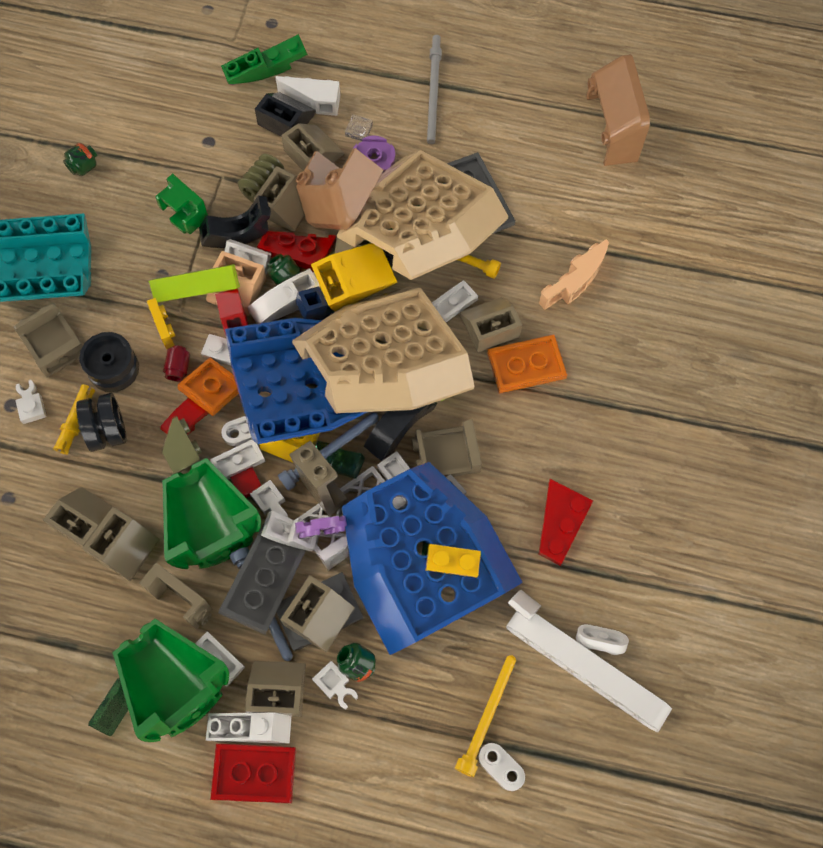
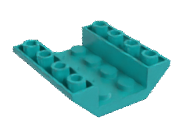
M84 213L0 220V302L85 295L91 286V242Z

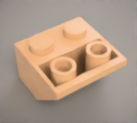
M221 251L213 268L235 264L240 284L238 290L246 316H249L248 306L257 300L267 280L264 265ZM224 291L208 293L206 301L217 305L215 294Z

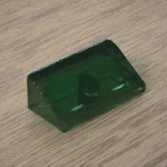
M117 678L88 723V726L107 736L113 735L128 712L120 678Z

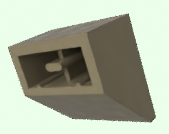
M298 123L281 135L284 151L303 171L315 151H318L332 163L344 156V152L317 125Z
M276 166L253 200L255 201L258 195L267 197L268 206L271 208L269 220L295 232L305 217L296 187L297 176Z
M502 297L460 312L462 321L477 353L520 337L522 323L513 305Z
M80 487L60 498L43 521L83 548L113 506Z
M112 507L82 549L97 561L131 581L160 539L135 520Z
M309 575L280 620L285 627L323 651L328 652L355 607L330 587Z
M254 661L247 686L245 712L279 713L292 717H302L306 663Z

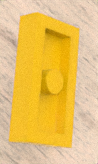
M156 298L148 300L147 304L165 348L169 349L174 346L172 338L176 337L171 323L167 325L165 322V318H168L164 305L159 306Z
M429 544L425 571L477 578L481 551Z

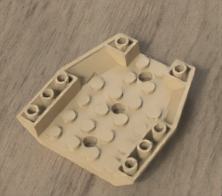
M419 150L401 158L381 174L354 224L347 230H339L337 238L353 247H357L365 239L394 255L392 269L412 280L471 254L508 219V215L492 187Z
M421 287L404 288L345 305L295 338L292 342L301 358L304 360L311 357L327 382L325 397L335 413L414 410L470 391L475 387L468 353ZM417 327L427 329L428 331H421ZM379 339V340L384 341V342H387V343H386V344H380V343H378L376 340ZM337 352V353L342 354V355H344V356H343V357H336V356L333 355V353Z

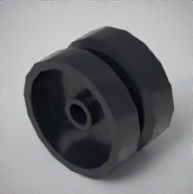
M101 332L88 339L80 350L79 362L82 370L89 380L102 391L118 392L126 389L135 381L139 374L137 356L129 342L122 335L114 332Z
M113 393L98 396L97 404L91 398L77 401L76 413L79 427L90 452L105 449L107 441L112 447L126 443V430L122 413Z

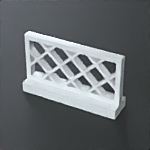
M372 466L344 485L340 490L344 495L349 491L358 492V497L362 492L364 493L371 489L363 487L364 481L373 475L375 477L377 485L385 482V480ZM401 497L393 499L392 503L395 509L403 510L406 508V503ZM317 504L298 518L307 521L309 519L334 516L323 515L324 510ZM342 508L337 511L336 516L340 517ZM320 531V535H317L314 551L328 571L349 556L346 534L324 535V531ZM319 536L331 537L330 545L321 551L317 546Z

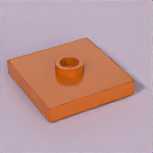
M211 357L178 384L180 392L212 416L239 394L234 375Z

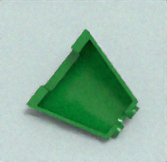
M207 458L191 465L192 468L188 473L177 472L162 480L164 558L168 564L176 568L188 569L189 566L198 565L199 569L223 563L231 559L230 555L236 550L248 547L254 541L252 537L254 533L259 532L261 528V518L257 509Z
M154 619L140 629L141 634L133 641L131 639L125 640L120 644L119 648L112 652L135 735L144 742H158L161 740L160 736L169 734L172 738L196 724L216 705L223 695L220 691L222 686L227 685L229 681V670L223 661L159 620Z

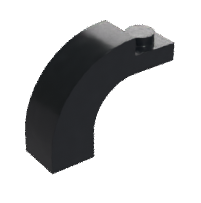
M258 195L250 208L238 216L216 217L207 215L199 226L201 245L210 248H225L226 242L230 239L248 244L262 237L269 230L267 220H269L271 215V208L268 206L267 197Z
M437 402L414 410L387 411L374 427L363 447L380 461H383L395 452L408 430L419 419L434 410Z

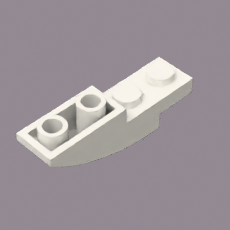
M310 269L299 273L269 290L249 305L248 311L256 323L272 322L299 310L296 304L297 292L317 286L320 287L315 273H312Z

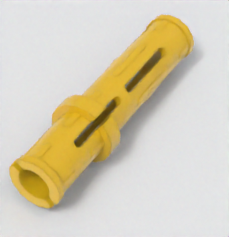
M82 384L80 386L66 422L60 427L61 433L53 447V450L56 452L61 450V454L68 455L75 436H78L80 432L78 429L76 403L80 400L92 399L96 391L94 388L91 387L88 390V385Z

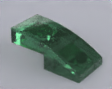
M318 441L315 447L320 451L330 443ZM340 448L328 456L326 460L337 474L357 479L365 457L361 453Z

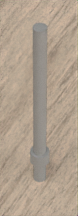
M439 35L433 36L429 55L431 74L427 128L428 144H434L436 138L439 61L442 59L441 37Z

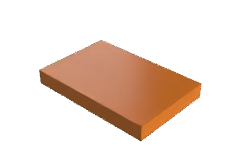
M555 335L487 349L499 394L567 378Z

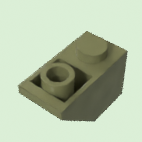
M177 416L171 420L162 453L174 474L200 461L198 454L202 453L196 440L190 441L187 435L190 429L184 418L179 420Z

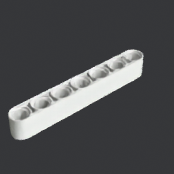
M516 611L507 624L506 628L519 639L649 729L659 732L672 710L666 702L536 613L530 620H527Z

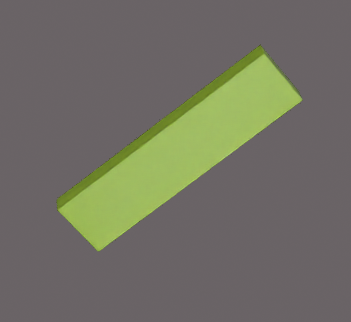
M235 264L149 280L153 298H156L157 302L240 287Z

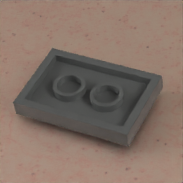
M343 572L321 582L355 607L342 629L364 619ZM297 593L281 601L276 612L279 619L282 618ZM281 622L294 652L312 644L285 627Z

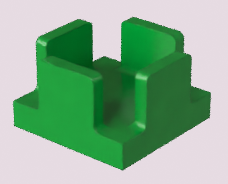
M171 174L166 179L168 186L156 195V201L162 211L170 207L176 212L170 217V222L184 234L186 232L192 234L208 215L204 200L178 177Z

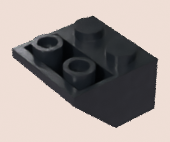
M281 92L266 93L254 109L257 124L279 136L298 123L308 124L316 113L315 109Z

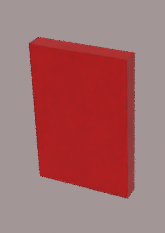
M216 744L210 800L292 804L296 747Z

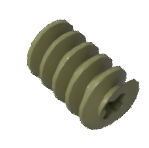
M260 155L259 160H256L248 172L243 175V178L238 181V187L242 194L248 200L254 202V197L275 167L278 166L284 169L283 164L272 155Z

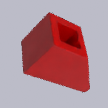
M238 288L215 294L224 332L228 328L249 325Z

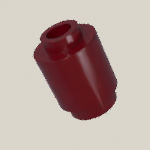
M174 345L172 348L167 349L163 368L164 377L167 380L181 382L187 376L190 352L186 351L185 347Z

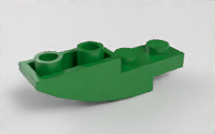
M299 34L263 52L256 48L221 65L229 84L249 83L292 69L290 63L308 55Z

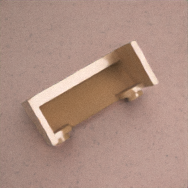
M629 54L618 57L592 73L591 78H588L586 98L587 100L600 99L606 122L605 131L601 135L602 143L607 148L603 162L604 166L638 162L650 127V116L633 56Z
M353 148L342 169L318 151H315L305 170L296 178V187L307 223L314 228L349 229L356 221L383 169L356 148Z

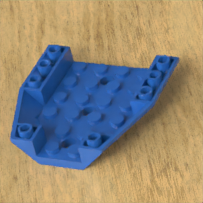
M291 318L225 329L231 368L251 438L257 444L332 431L367 413H335L325 397L327 382L311 357L304 360L301 358L292 343L295 338L322 320ZM337 352L333 353V355L336 356V357H343V356H344V355L339 354V353H337ZM307 384H315V385H317L318 387H317V388H314V389H310V388L307 387L306 385H307ZM261 392H269L271 395L262 397L259 394Z
M430 462L411 468L371 488L342 506L343 516H346L347 526H345L354 587L389 655L416 643L523 583L487 516ZM401 496L406 500L407 506L405 509L397 510L394 508L392 502L395 497ZM424 541L428 544L481 551L478 577L425 571L427 555L422 556L417 552V544ZM445 587H450L455 592V598L451 602H446L441 597V591Z

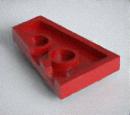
M549 479L538 555L561 566L593 500Z

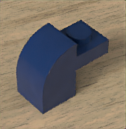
M319 286L297 292L296 304L303 319L324 320L335 312L328 306Z

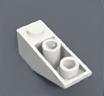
M276 76L278 92L315 109L316 114L338 115L340 102L339 81Z
M209 713L206 741L290 743L292 716L279 713Z

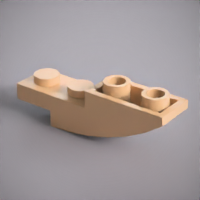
M606 239L600 244L595 243L588 249V252L574 257L570 262L569 272L565 273L559 279V282L553 286L550 284L541 291L539 304L544 310L560 299L569 304L586 290L603 263L609 245L608 240Z

